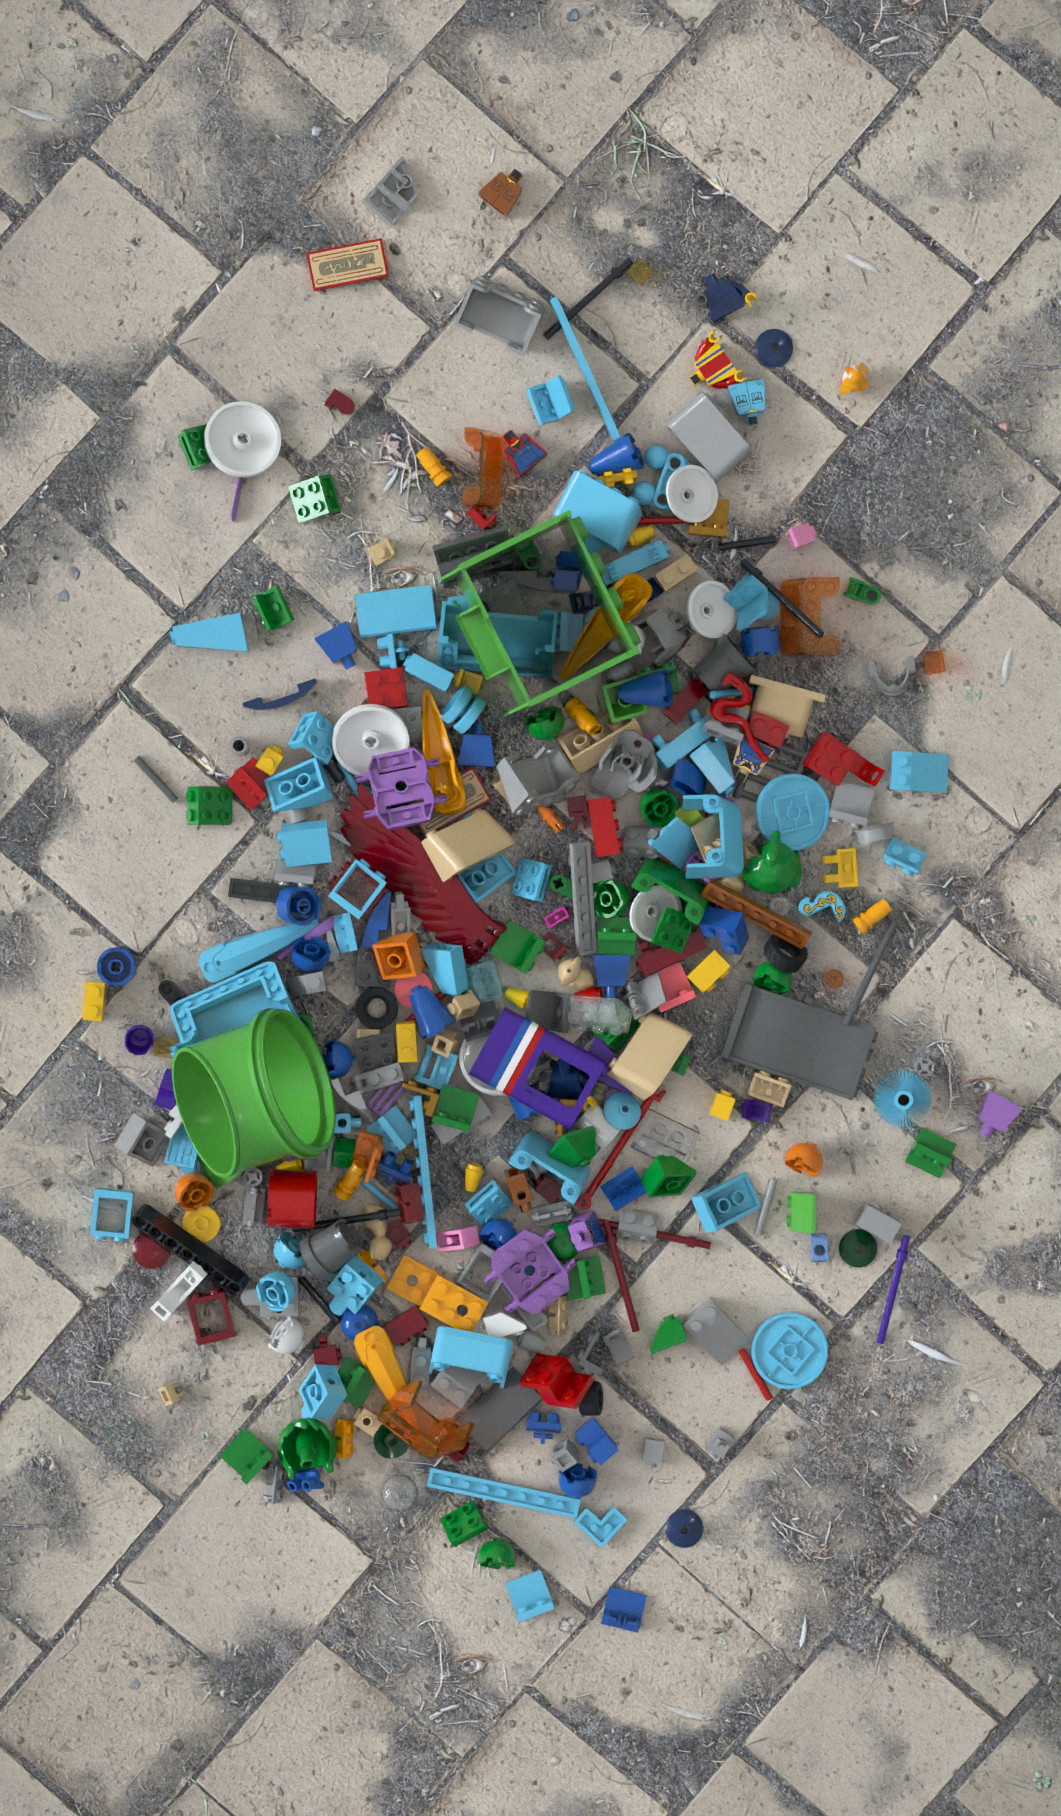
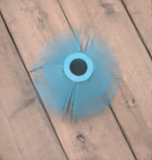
M905 1069V1077L902 1070V1082L900 1071L898 1070L899 1080L895 1071L898 1082L897 1090L893 1091L884 1083L882 1084L885 1087L878 1084L883 1089L876 1087L877 1090L882 1092L875 1091V1093L879 1094H874V1096L882 1098H874V1100H879L875 1103L877 1104L876 1107H878L876 1110L882 1119L887 1116L885 1119L886 1123L890 1119L889 1125L891 1123L893 1126L895 1123V1127L898 1124L900 1128L902 1119V1127L904 1129L905 1117V1124L908 1129L907 1118L911 1127L908 1114L910 1118L911 1115L908 1109L912 1106L925 1116L918 1109L928 1114L927 1111L921 1108L930 1111L929 1108L924 1106L931 1107L925 1103L932 1104L926 1100L933 1099L924 1098L931 1097V1094H928L929 1092L931 1093L930 1088L926 1086L928 1084H925L927 1082H922L923 1078L920 1079L921 1076L916 1075L914 1072L911 1074L910 1070L907 1077V1070ZM902 1094L908 1096L905 1103L898 1102V1098Z

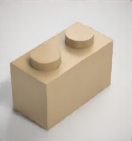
M686 554L654 577L664 592H667L697 572L698 569L688 554Z

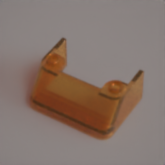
M421 1380L401 1386L382 1407L377 1416L379 1422L427 1459H434L464 1449L474 1426L472 1422L459 1426L451 1418L438 1420L415 1400L423 1383Z

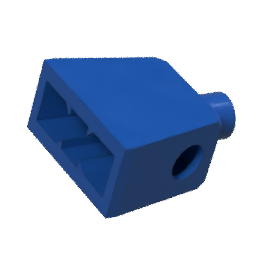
M347 621L314 638L334 664L341 660L346 670L356 665L351 654L357 652V648Z
M473 723L472 735L464 734L458 765L494 767L491 736L484 735V724Z
M593 955L598 986H606L605 997H617V986H625L630 955Z

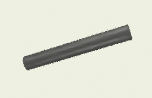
M140 756L134 760L172 803L178 799Z

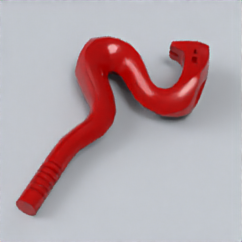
M729 672L725 676L722 685H733L742 693V698H719L711 704L709 711L714 719L721 723L737 724L740 726L747 743L758 754L757 756H759L761 761L765 763L770 758L755 741L747 720L742 716L724 711L726 708L744 707L752 699V691L740 677Z

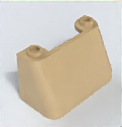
M478 808L470 813L471 816L438 832L436 829L426 834L427 838L421 842L443 883L450 880L452 876L460 874L490 857L493 858L503 854L516 844L512 836L486 809L481 810V808Z
M649 1012L638 1019L640 1024L637 1032L623 1053L617 1059L614 1057L608 1064L610 1069L606 1073L643 1101L658 1089L693 1035L687 1029L653 1012Z

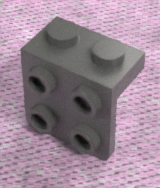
M531 990L528 995L526 1018L548 1030L569 1033L573 995Z
M598 1328L595 1331L591 1330L586 1338V1342H588L586 1347H581L577 1354L578 1364L583 1367L584 1372L591 1376H594V1374L599 1376L602 1371V1365L587 1357L601 1333Z

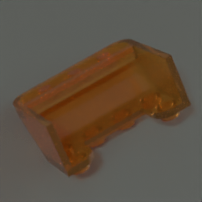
M839 577L787 579L781 584L780 592L821 629L820 597L836 595L840 588ZM780 602V647L783 654L786 656L840 655V641L836 636L823 635L821 638H818Z

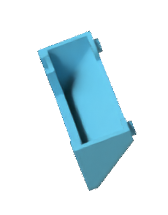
M454 600L442 601L438 641V666L450 670H460L462 668L465 671L482 672L456 620V617L466 610H461V605ZM543 609L538 613V616L487 612L519 676L542 678L552 676L558 611Z
M271 961L264 962L181 999L170 1007V1014L182 1047L251 1023L256 1013L268 1008L288 1010L300 1019L275 963Z

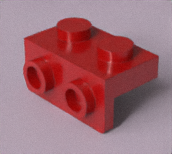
M753 711L749 720L752 736L755 740H763L767 746L775 748V746L781 747L789 725L756 711Z

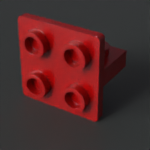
M254 757L235 771L236 773L226 781V784L250 810H253L268 796L264 780L271 777L256 767L258 761Z

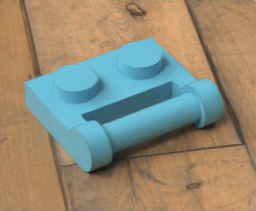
M426 1044L424 1057L413 1080L441 1090L443 1084L448 1085L459 1055L451 1053L449 1058H446L439 1054L430 1079H427L424 1076L432 1054L436 1052L431 1050L432 1045Z

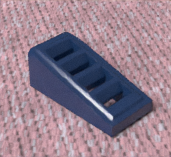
M592 591L569 595L572 614L593 609ZM584 596H587L589 607H585ZM576 598L580 599L581 608H577Z

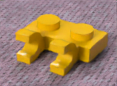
M631 468L623 469L622 473L612 474V471L604 472V476L598 477L609 488L615 487V483L623 482V485L633 484L634 480L638 478L637 470L631 471Z
M856 848L835 849L836 855L822 856V864H837V874L823 875L824 883L838 882V888L858 886Z

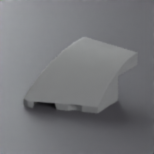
M402 156L362 202L389 227H392L420 194L417 186L413 183V177L409 173L405 165V159Z
M341 1078L332 1079L331 1082L347 1105L364 1121L372 1124L374 1119L369 1107L366 1105L361 1090L347 1094Z

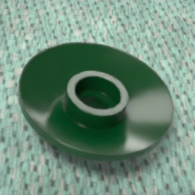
M854 1229L847 1232L840 1240L839 1253L846 1264L852 1267H864L874 1260L877 1254V1243L869 1232L862 1229ZM858 1245L862 1246V1251L856 1252L855 1247Z
M397 1421L384 1423L374 1435V1447L382 1457L388 1459L398 1458L408 1450L411 1444L410 1431L404 1424ZM393 1435V1439L389 1441L388 1437Z

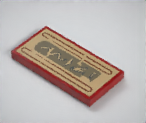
M382 238L306 253L314 291L389 277Z
M473 766L460 773L467 801L465 808L455 814L442 815L434 807L431 821L418 824L425 838L426 834L435 829L438 831L492 800ZM424 799L417 800L413 804L424 802Z

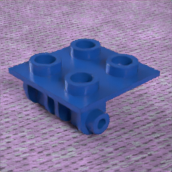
M609 1587L601 1624L638 1633L647 1595Z

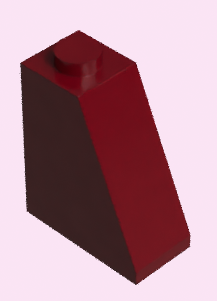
M693 678L670 703L672 706L665 708L662 713L677 725L707 692L705 683L700 678L697 680Z

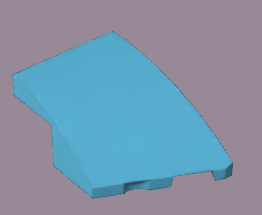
M677 817L660 830V835L656 840L650 839L648 841V844L680 870L698 848L691 828Z

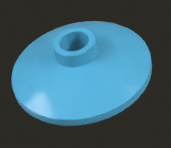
M625 1092L612 1094L604 1104V1116L607 1122L616 1129L628 1130L634 1127L640 1119L641 1109L638 1101L632 1095ZM623 1106L627 1109L626 1113L622 1111Z

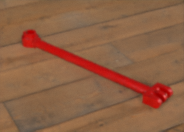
M658 1087L650 1097L645 1099L640 1107L641 1115L638 1123L634 1127L625 1130L584 1195H580L577 1198L578 1208L581 1207L580 1201L582 1199H586L588 1204L582 1206L581 1210L590 1208L593 1194L652 1102L656 1100L660 1103L666 1093L665 1090H662L660 1095H657L656 1093L660 1088Z

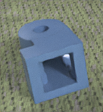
M811 1234L810 1261L828 1262L827 1234Z

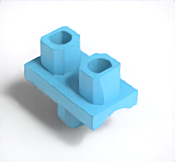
M387 634V637L377 639L379 650H389V656L379 657L380 667L398 668L396 653L399 654V660H405L404 652H409V647L403 648V641H397L398 649H396L394 634Z

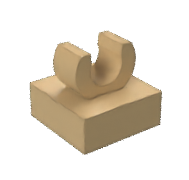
M170 1383L158 1388L165 1406L179 1401L178 1397L183 1395V1392L176 1393L174 1390L179 1383Z

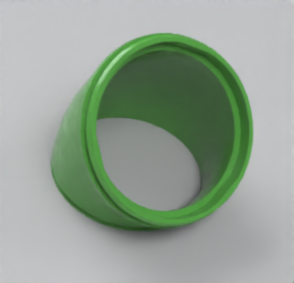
M280 1008L261 1010L256 1013L251 1023L176 1051L172 1062V1082L177 1107L185 1130L196 1152L205 1165L216 1175L228 1177L290 1156L308 1160L318 1156L330 1145L336 1123L335 1100L330 1076L313 1036L303 1022L290 1011Z

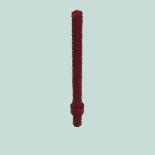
M599 1218V1225L604 1227L603 1221H606V1219ZM610 1220L612 1229L618 1230L619 1222ZM657 1231L656 1238L686 1244L687 1247L691 1248L696 1246L710 1249L711 1242L696 1239L697 1237L689 1235V1237L662 1231Z
M610 1220L603 1221L606 1244L609 1245L632 1332H637L640 1329L618 1252L617 1237L613 1233Z

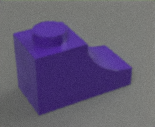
M167 1068L154 1104L172 1110L176 1099L172 1082V1069Z

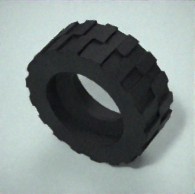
M774 934L763 949L764 955L770 964L782 972L796 973L808 958L806 947L800 949ZM779 948L787 951L791 956L786 955Z
M369 988L357 999L356 1014L360 1022L371 1029L385 1028L397 1016V999L386 988ZM378 998L385 1002L386 1012L383 1016L373 1017L369 1014L367 1007L372 999Z

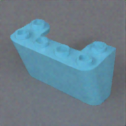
M583 470L574 471L552 515L553 518L570 510L571 518L574 519L579 516L589 534L600 539L603 546L620 554L643 516L641 507L638 505L639 501L631 496L629 498L623 496L622 492L617 488L613 487L610 489L600 479L596 478L594 480L590 478L589 474Z

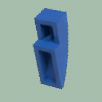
M387 892L374 909L367 923L361 947L373 948L372 945L378 942L379 931H387L392 892Z

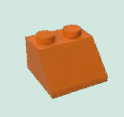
M415 932L397 934L372 945L383 980L417 977L425 968Z

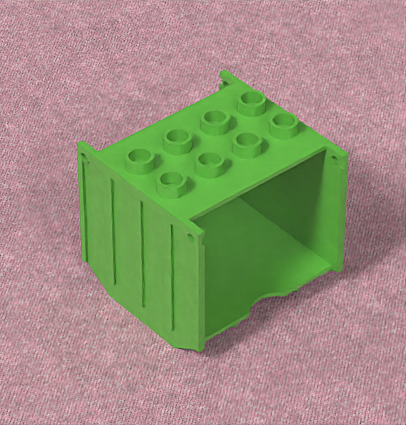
M570 510L459 564L455 570L442 576L438 581V584H441L453 578L456 579L470 609L460 613L456 620L487 681L502 673L518 704V707L504 713V717L518 710L527 709L640 653L638 647L635 648L636 645L641 643V640L632 622L624 625L618 613L619 610L624 608L621 598L614 587L606 589L600 577L606 573L605 566L597 552L589 555L583 542L589 538L586 527L579 516L574 519L571 518ZM560 527L622 654L530 699L492 625L468 572Z

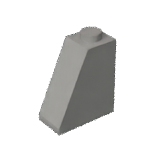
M324 970L287 978L290 997L328 990Z

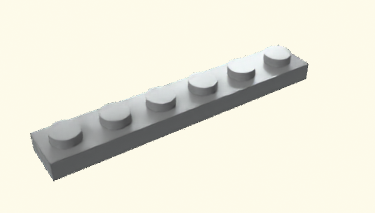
M587 840L569 843L576 955L578 956L597 953L590 841Z

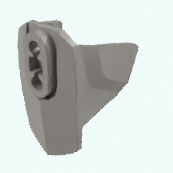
M668 607L647 611L631 620L635 626L646 621L647 624L641 629L644 632L652 629L657 634L660 643L651 650V653L657 654L665 648L654 660L658 669L681 648L683 641L687 637L686 628L683 627L686 625L684 617L679 612L674 614V611Z
M634 730L618 734L604 752L599 761V767L591 779L592 785L597 792L611 799H621L630 788L637 793L645 790L657 776V757L652 741ZM640 740L641 743L635 746L634 741Z

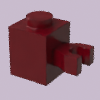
M327 1332L319 1333L320 1347L313 1348L315 1364L339 1365V1360H342L341 1349H337L336 1344L328 1345Z

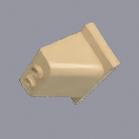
M751 675L748 684L757 687L747 722L749 723L753 711H756L789 725L785 738H789L790 735L803 738L813 702L824 703L826 695Z

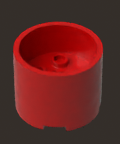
M270 1169L268 1227L315 1229L317 1171Z

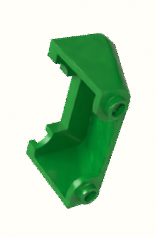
M647 858L630 887L640 892H648L657 883L687 901L685 916L689 921L698 925L710 903L709 900L701 896L705 885L693 878L686 879V874L659 858Z

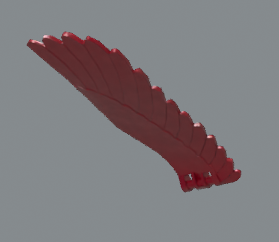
M363 784L358 785L357 793L359 797L349 795L348 798L352 810L343 809L341 811V817L346 826H342L340 829L343 837L351 845L348 851L359 861L363 859L370 864L369 869L374 873L378 870L386 876L384 879L387 882L385 885L386 889L391 892L402 891L404 901H408L411 913L423 920L422 926L436 933L435 939L447 944L462 945L464 959H467L466 964H476L488 952L489 946L491 947L496 943L500 933H504L507 930V926L500 921L492 919L477 905L458 874L443 883L421 843L423 840L409 828L403 827L388 830L378 817L364 819L363 811L373 810L375 802L373 795ZM490 925L494 930L487 929V927ZM479 939V940H481L483 943L481 944V943H478V942H476V941Z

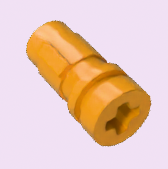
M428 446L416 454L422 466L430 474L431 480L434 479L433 482L437 487L442 486L452 478L451 473L446 471L447 468L441 465L439 459Z
M574 697L567 702L564 710L572 719L577 721L576 724L584 732L586 731L589 735H594L599 731L601 724L587 710V706L579 697Z
M883 898L867 909L866 912H861L860 916H856L852 921L864 935L868 932L867 929H872L875 923H878L893 910Z
M354 1160L344 1174L343 1179L338 1181L333 1189V1193L338 1198L349 1201L352 1193L356 1190L355 1186L358 1187L363 1179L367 1167L362 1162Z

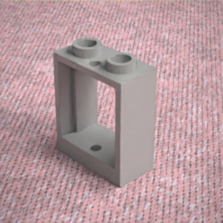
M481 1242L460 1274L457 1282L459 1283L458 1286L468 1291L470 1290L475 1295L490 1302L502 1283L500 1278L496 1280L488 1294L464 1279L481 1252L492 1258V1253L496 1251L484 1242Z

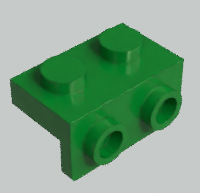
M279 585L252 597L254 606L261 615L262 624L268 631L276 630L295 620Z

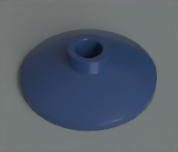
M779 329L764 331L759 335L755 343V354L758 360L768 367L784 365L789 361L793 353L791 338L787 333ZM772 344H776L778 346V349L776 351L771 349Z
M682 1509L675 1511L666 1521V1536L677 1547H691L698 1543L703 1535L702 1520L691 1510ZM683 1526L688 1528L686 1533L681 1532Z

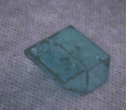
M495 957L465 965L468 990L471 989L480 1003L504 997L505 991Z

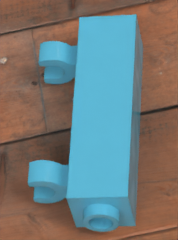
M658 540L604 565L606 573L601 578L605 587L616 583L629 573L640 572L668 559L670 550L667 543H662L661 540Z
M695 707L686 714L694 725L668 745L665 744L660 735L651 740L652 744L659 750L655 754L657 764L664 772L673 766L677 759L681 760L711 737V735L701 732L707 715L702 718Z

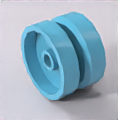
M465 684L452 696L440 715V719L447 724L455 720L453 728L460 734L465 733L470 728L487 702L480 695L472 697L473 690Z

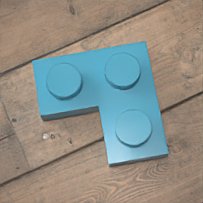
M614 1506L601 1520L586 1507L577 1519L574 1520V1523L602 1548L628 1519Z

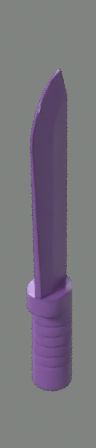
M238 477L231 513L233 522L237 514L244 477Z
M333 915L305 934L304 939L312 940L311 936L319 937L329 931L334 926ZM294 943L279 952L277 957L283 960L291 954Z

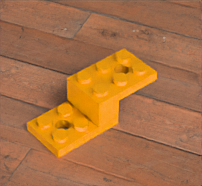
M404 1254L386 1289L420 1306V1310L453 1328L473 1332L488 1304V1301L456 1285L452 1279ZM415 1275L418 1279L417 1284L409 1285L407 1277ZM459 1305L467 1306V1314L459 1315L457 1307Z

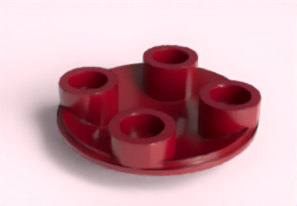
M144 1232L135 1239L133 1244V1256L138 1264L145 1268L155 1269L161 1267L168 1261L171 1251Z

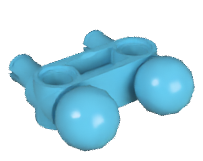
M660 445L650 446L645 452L644 459L648 467L661 469L656 487L654 488L649 482H639L632 489V497L639 501V505H650L658 510L671 511L668 502L665 505H660L657 501L659 495L666 497L668 480L672 473L677 470L670 466V460L672 458L679 461L678 468L694 464L689 463L687 458L680 454L667 452Z

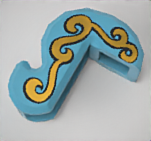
M822 891L815 897L813 902L810 901V897H805L798 904L800 914L807 917L830 906L838 923L844 919L846 913L843 900L832 891Z

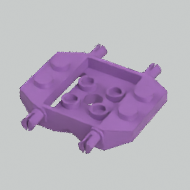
M414 747L372 756L368 771L364 774L355 775L356 783L370 781L375 807L373 810L363 811L364 819L378 817L388 830L430 822L435 805L448 802L446 794L435 796L431 790L427 769L440 766L438 758L427 760ZM399 782H403L407 787L403 791H398L396 785ZM424 799V802L386 810V807Z
M525 1229L492 1253V1273L483 1279L488 1285L497 1278H500L514 1298L512 1299L513 1302L505 1307L508 1314L521 1307L536 1315L569 1290L567 1273L577 1263L572 1258L564 1265L560 1264L546 1243L556 1236L553 1229L544 1235H539V1233ZM532 1265L534 1267L533 1272L525 1274V1267ZM553 1272L555 1273L554 1276L526 1296L523 1295Z

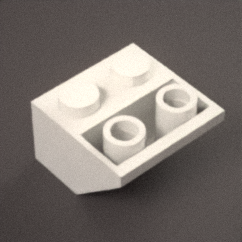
M590 1105L587 1112L584 1111L566 1133L594 1125L596 1155L593 1158H595L614 1139L620 1130L612 1127L607 1122L604 1110L597 1105L594 1111H592V1106Z
M503 1309L483 1315L489 1336L506 1339V1335L513 1334V1336H518L527 1329V1324L524 1320L511 1313L508 1314Z

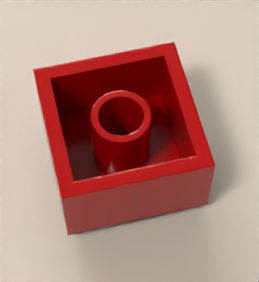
M403 667L364 672L369 704H378L390 709L408 706Z
M821 732L802 765L830 783L840 786L859 753L828 733Z

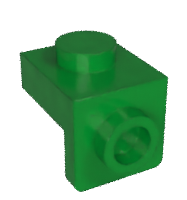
M337 1137L333 1166L349 1168L352 1165L356 1139Z

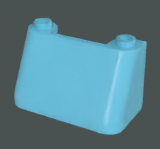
M534 1131L526 1133L509 1158L508 1163L520 1170L528 1168L532 1161L543 1166L563 1179L561 1194L564 1199L574 1205L589 1178V1167L581 1168V1166L571 1168L550 1158L547 1153L555 1144Z

